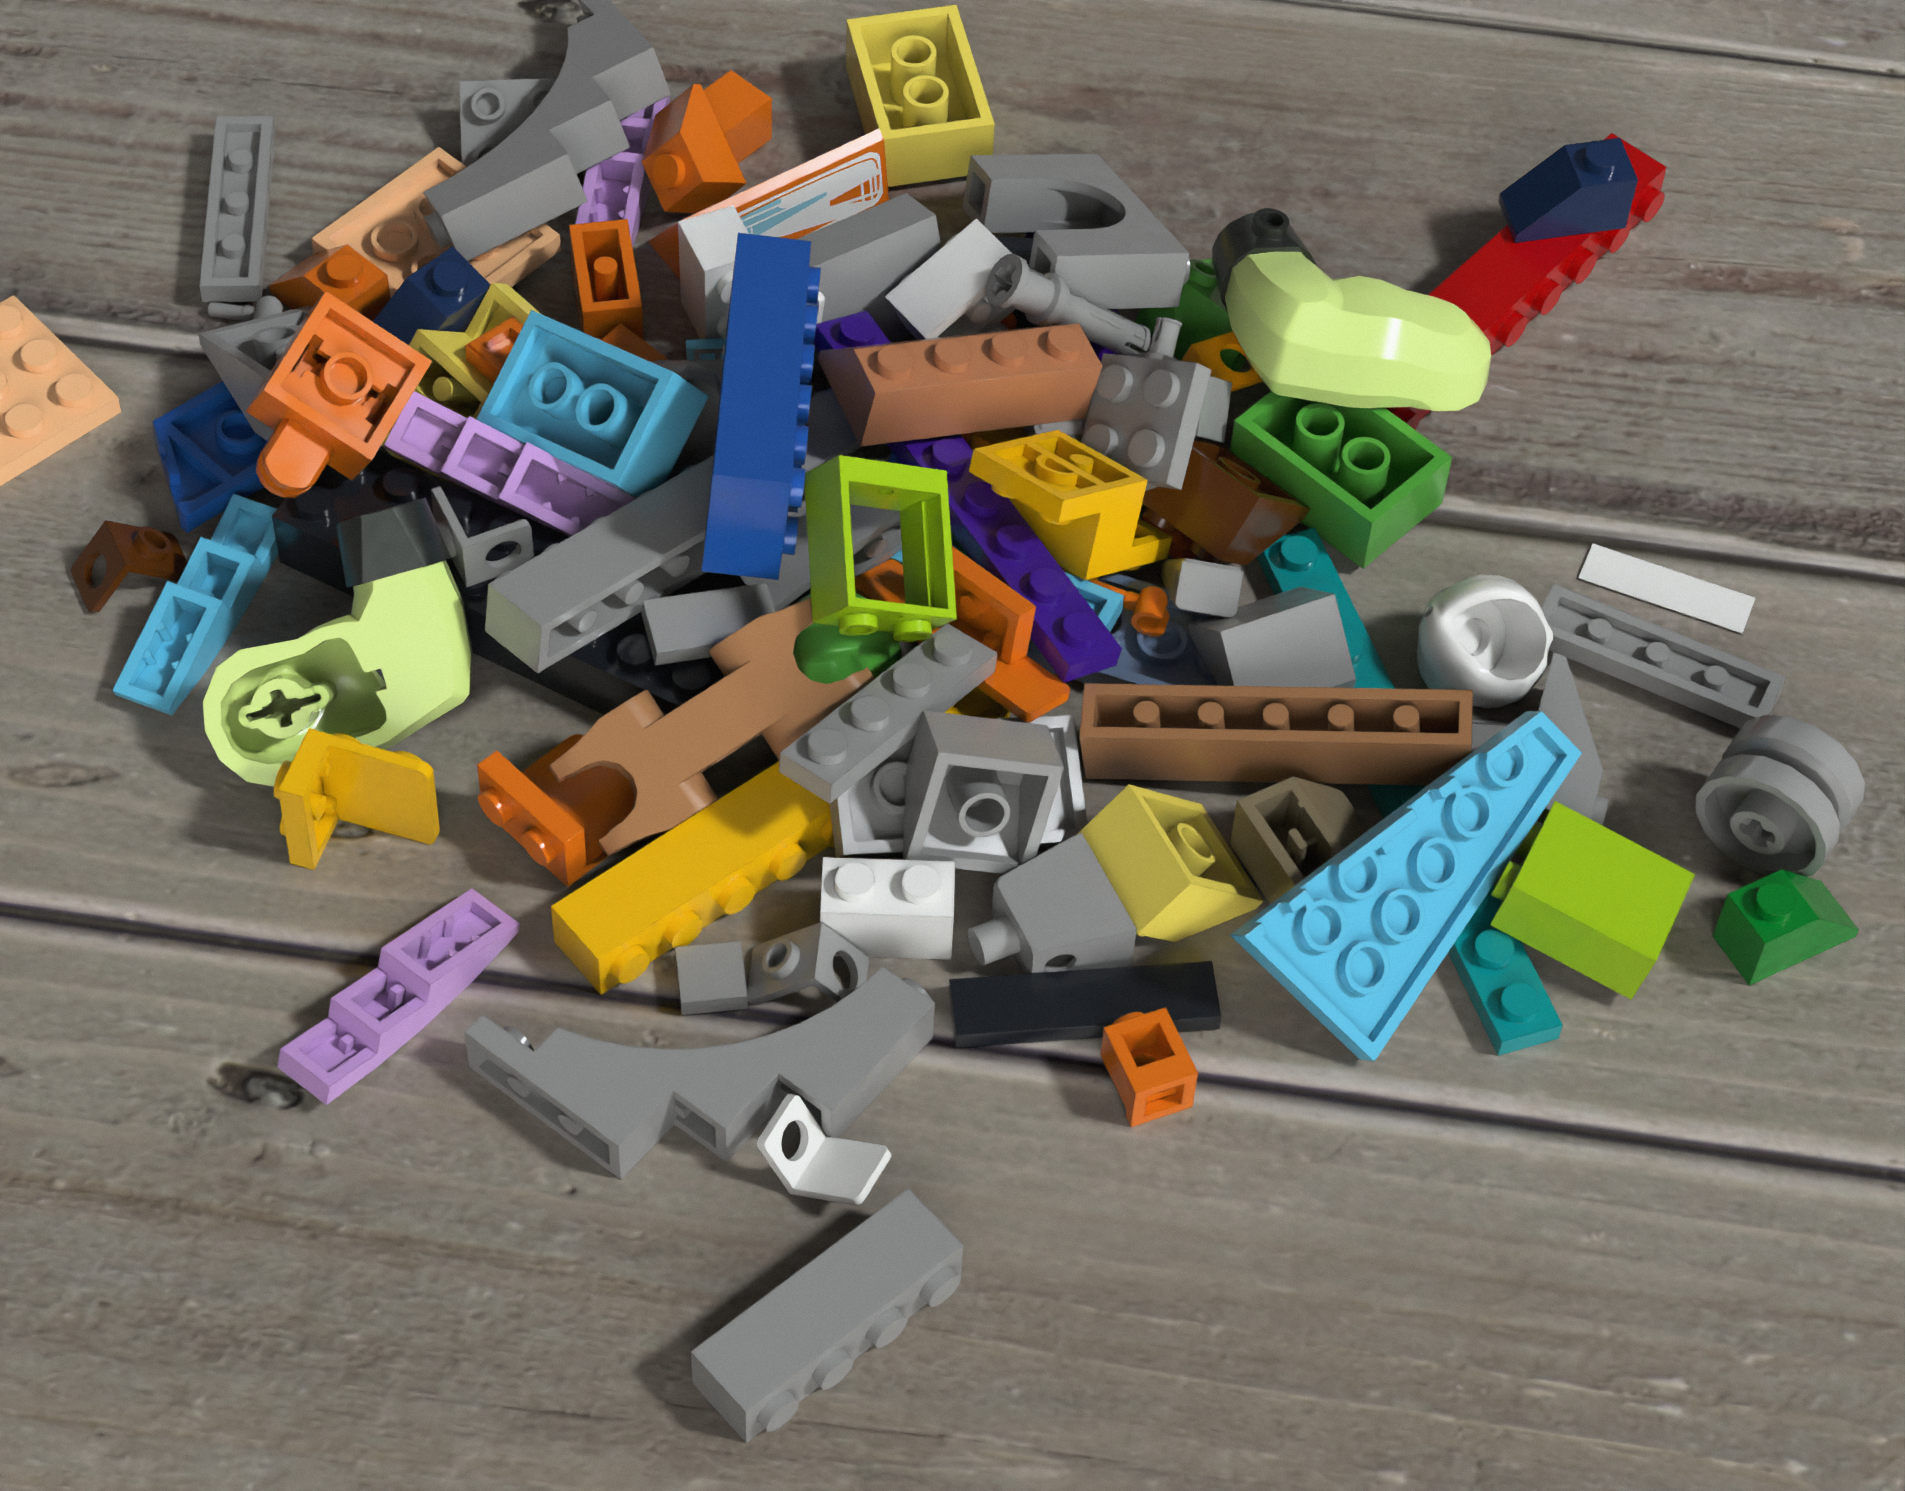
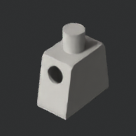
M1082 833L1070 837L1000 876L993 887V920L968 929L969 943L980 965L984 966L1013 955L1023 974L1127 967L1132 965L1137 931Z

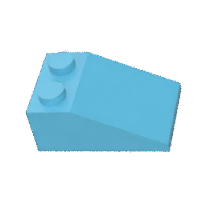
M531 310L476 420L523 444L528 442L559 460L637 498L641 493L653 490L667 481L709 396L673 371Z

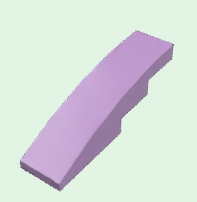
M670 96L620 120L630 148L586 169L583 191L588 202L579 206L575 224L628 219L632 247L634 246L651 188V182L643 167L642 158L655 115L670 103Z
M415 391L400 413L384 444V449L568 537L589 527L596 519L603 516L606 517L636 499L528 442L523 444L471 416L466 418Z
M471 888L383 946L380 952L378 967L333 996L330 1002L328 1017L280 1049L277 1068L325 1105L329 1104L375 1070L427 1026L476 979L518 934L520 923Z

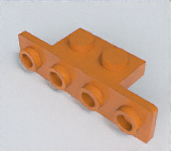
M952 546L957 619L948 624L997 652L995 672L977 687L1024 722H1032L1068 701L1070 687L1027 656L1036 606ZM889 559L855 577V592L872 600L905 603L903 565L896 560ZM941 627L932 630V634L939 630Z

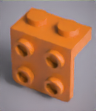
M581 734L571 735L522 772L496 750L477 764L480 787L478 802L480 807L494 824L502 827L520 843L533 860L545 866L565 886H571L607 858L597 842L606 836L609 830L623 822L632 811L634 794L629 780L617 769L598 766L584 770L573 778L565 779L558 783L548 767L584 736Z

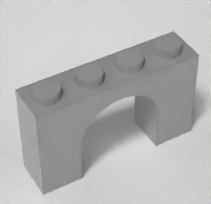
M1098 154L970 156L962 209L972 221L977 218L991 233L1035 232L1029 268L1043 275L1045 273H1055L1065 279L1071 292L1106 309L1179 307L1182 287L1187 283L1190 276L1189 252Z

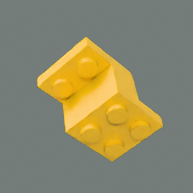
M1060 430L973 449L969 472L991 484V489L996 494L1010 499L1059 566L1063 567L1064 572L1080 577L1083 580L1096 581L1100 576L1123 570H1137L1142 565L1167 559L1172 536L1139 518L1148 481L1146 478Z

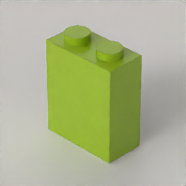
M1554 801L1543 822H1535L1515 854L1523 858L1520 865L1509 860L1497 881L1491 895L1501 900V904L1490 925L1632 1000L1656 963L1695 874Z

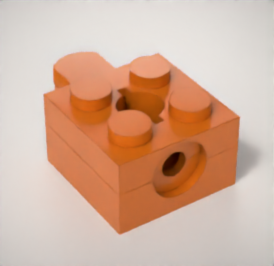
M325 291L306 314L245 411L274 430L257 459L256 473L262 485L271 493L280 497L295 498L307 492L316 483L326 465L353 480L374 458L432 361Z

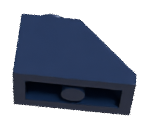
M1621 138L1568 144L1558 149L1503 190L1499 195L1498 202L1515 243L1623 229L1627 225L1638 178Z
M452 246L408 276L373 322L407 345L412 341L417 329L466 332L491 284Z

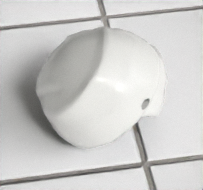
M1481 574L1469 577L1436 593L1426 606L1418 631L1417 662L1420 676L1430 689L1473 690V706L1489 709L1507 706L1522 699L1543 676L1547 668V654L1553 641V631L1547 623L1538 601L1530 592L1514 580L1500 575Z

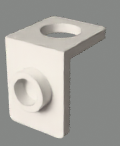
M787 1094L757 1141L758 1149L789 1194L851 1205H860L864 1202L892 1156L885 1145L826 1136L800 1096L794 1094ZM795 1121L800 1129V1144L795 1155L787 1159L782 1151V1135L787 1125Z

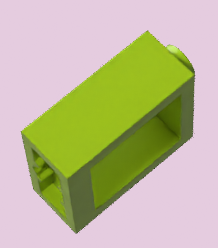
M838 455L805 473L804 485L813 623L839 626V633L843 635L860 636L872 634L876 631L893 632L894 640L917 642L931 638L932 630L957 619L947 471ZM850 505L899 511L905 603L856 598Z

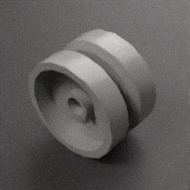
M1764 715L1748 720L1737 732L1723 753L1722 760L1712 770L1696 794L1695 812L1705 834L1721 852L1744 868L1764 876L1783 869L1808 877L1814 875L1825 863L1838 842L1839 834L1850 823L1862 804L1865 781L1853 757L1837 740L1818 727L1788 716Z

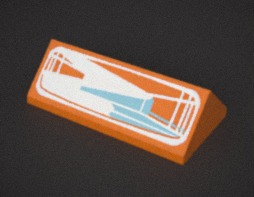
M879 129L872 131L682 220L734 205L749 234L798 239L889 200L884 138ZM677 222L648 242L680 279Z

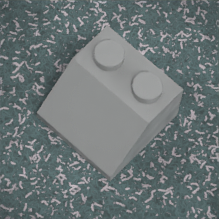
M923 710L906 769L904 860L954 861L955 869L1006 874L1035 858L1064 770L1063 762L1047 725Z

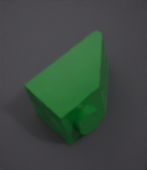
M1781 869L1728 893L1712 937L1750 986L1856 937L1859 929L1822 881Z

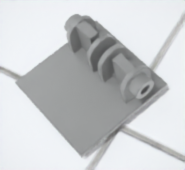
M557 78L459 81L462 164L467 167L473 164L513 133L535 111L549 93Z

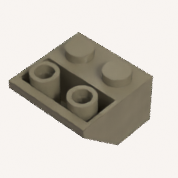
M1293 776L1237 800L1230 845L1271 904L1369 829L1342 790Z

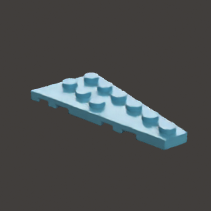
M1526 711L1239 927L1230 936L1359 1060L1375 1062L1582 752L1542 711Z

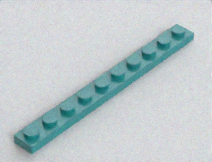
M1315 527L1283 535L1256 557L1274 595L1297 587L1335 594L1356 677L1355 687L1352 688L1395 689ZM1366 784L1383 819L1426 787L1425 785ZM1492 886L1448 954L1497 1055L1500 1056L1559 1039L1563 1024L1522 942L1490 925L1501 904V900L1491 895L1494 886Z

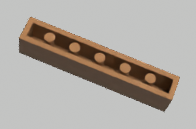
M1084 683L1080 744L1086 779L1279 783L1294 776L1315 783L1428 786L1472 753L1473 690Z

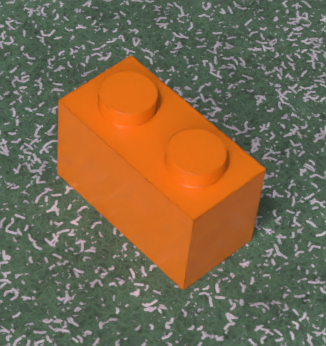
M628 219L569 225L572 277L581 332L598 339L605 337L617 325L622 323L644 340L642 301Z

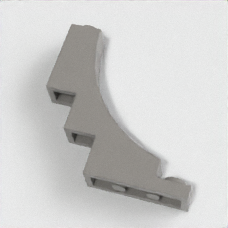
M578 0L583 14L576 18V24L567 28L568 46L565 61L552 88L535 111L513 133L483 157L449 179L423 192L432 211L431 214L424 217V221L439 249L446 246L451 248L453 246L469 261L588 202L577 174L630 148L620 120L671 95L653 46L610 0Z
M882 966L858 989L832 1007L801 1023L775 1033L734 1044L684 1049L636 1047L589 1038L558 1027L534 1050L527 1038L511 1026L501 1028L484 1014L464 1033L468 1063L471 1069L621 1180L674 1125L727 1163L776 1112L787 1094L799 1095L824 1134L828 1137L839 1138L933 1038L935 1002L931 1000L925 989L917 982L909 978L900 979Z

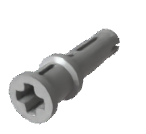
M1007 254L1000 258L988 276L986 283L988 302L998 308H1008L1011 306L1025 313L1027 320L1038 327L1051 326L1053 324L1079 323L1089 341L1118 355L1135 356L1141 354V352L1129 347L1130 343L1145 351L1149 347L1151 341L1149 328L1128 320L1071 292L1065 279L1055 273H1045L1043 275L1029 268L1027 261L1016 254Z

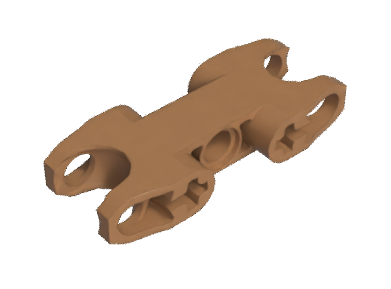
M811 597L782 610L759 616L712 647L708 652L724 675V678L667 715H664L650 692L645 690L599 718L573 747L549 765L548 768L558 783L565 779L573 778L584 770L598 766L617 769L629 780L634 794L632 811L623 822L609 830L607 835L597 842L607 858L636 843L667 833L717 801L719 798L702 774L703 771L761 734L778 760H780V752L875 679L867 667L843 680L824 684L810 680L798 669L793 655L796 637L813 624Z

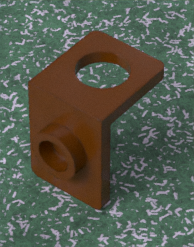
M105 520L73 564L71 574L88 611L98 613L128 572L179 581L188 562L176 537L172 533L159 531L148 526L138 527ZM103 554L106 561V573L102 583L95 588L92 582V568L97 557Z

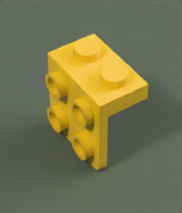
M309 728L293 761H284L277 773L274 784V797L280 799L282 812L280 834L286 836L290 864L315 870L339 820L429 845L435 842L440 832L434 770L428 763L412 753L406 751L391 752L363 744L347 734H328Z

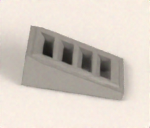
M1188 558L1166 559L1165 562L1161 563L1160 576L1172 603L1177 608L1229 618L1233 617L1237 612L1244 571H1240L1241 568Z

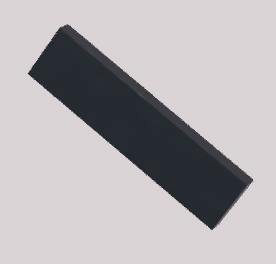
M1212 961L949 979V999L955 1048L1102 1038L1104 1027L1111 1025L1123 1015L1132 1012L1146 1014L1165 1007L1178 1032L1216 1030L1220 1028L1221 1011Z

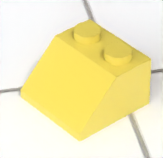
M1128 784L1077 833H1082L1137 928L1136 935L1140 937L1148 936L1177 942L1255 910L1264 902L1202 804Z

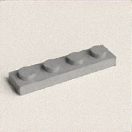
M216 116L199 284L202 302H257L262 297L276 135L273 116Z
M1555 583L1541 607L1547 623L1553 631V641L1549 651L1564 655L1566 658L1740 729L1748 720L1771 714L1786 680V677Z
M945 624L933 633L931 638L924 640L780 752L779 772L829 804L916 736L923 710L944 713L991 676L996 670L997 652L952 625Z

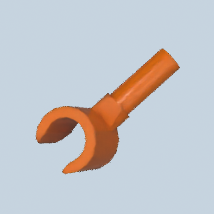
M1098 580L1092 581V583L1124 595L1123 606L1125 609L1134 611L1131 623L1138 632L1151 637L1161 636L1165 632L1170 614L1166 609L1168 605L1167 595L1161 588L1149 586L1143 588L1140 594L1122 590Z

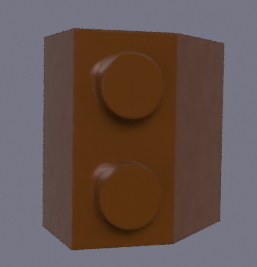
M1196 437L1194 438L1182 490L1156 487L1145 491L1142 502L1147 506L1143 515L1148 520L1171 533L1178 529L1192 539L1188 548L1195 555L1206 562L1222 564L1223 561L1242 565L1249 564L1300 523L1311 509L1221 443Z

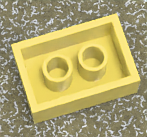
M957 5L847 19L846 71L865 135L879 129L884 138L888 187L967 176L971 155H993L995 124Z

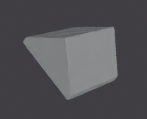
M1297 587L1239 606L1236 614L1230 618L1212 615L1188 623L1187 632L1219 686L1355 687L1356 677L1336 597L1333 593Z

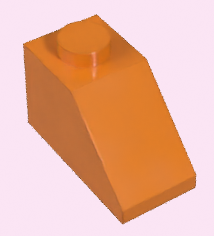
M701 84L690 86L655 115L642 158V164L664 212L697 213L729 198L747 184Z
M348 244L312 254L269 285L270 293L292 310L308 305L313 307L325 291H327L372 322L391 299L388 275Z

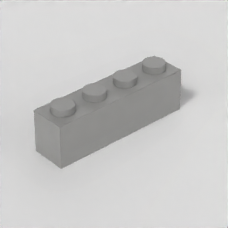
M909 1188L693 1349L691 1351L692 1384L746 1443L764 1429L767 1432L779 1429L793 1417L799 1407V1402L819 1387L827 1390L838 1384L849 1373L856 1358L873 1345L877 1348L888 1345L904 1330L908 1318L927 1304L930 1307L940 1305L954 1293L961 1281L963 1244Z

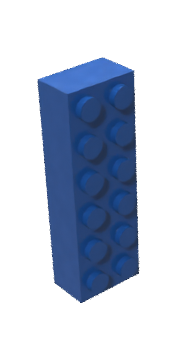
M738 233L702 562L703 572L779 580L782 554L795 555L799 517L787 515L788 512L798 513V508H801L805 481V469L802 468V465L805 464L809 430L805 423H808L812 385H808V383H811L815 345H811V343H814L818 313V306L806 305V303L817 304L821 267L809 266L811 241Z

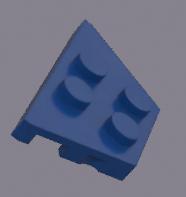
M223 381L153 421V437L180 526L186 533L225 511L233 494L246 498L264 487L256 473L257 459L268 441L254 432Z

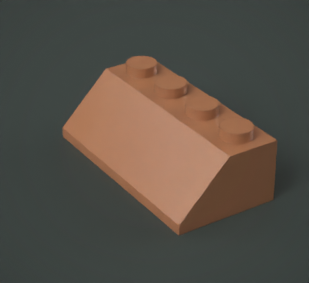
M1079 323L1043 327L1035 326L822 350L818 357V361L860 447L1085 419L1102 369V364Z

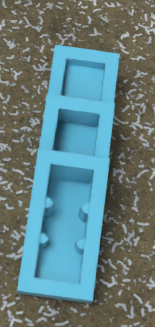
M236 494L232 495L211 539L200 537L178 583L166 582L112 690L116 696L171 716L174 714L205 674L238 625L278 555L272 515L277 510L276 508Z

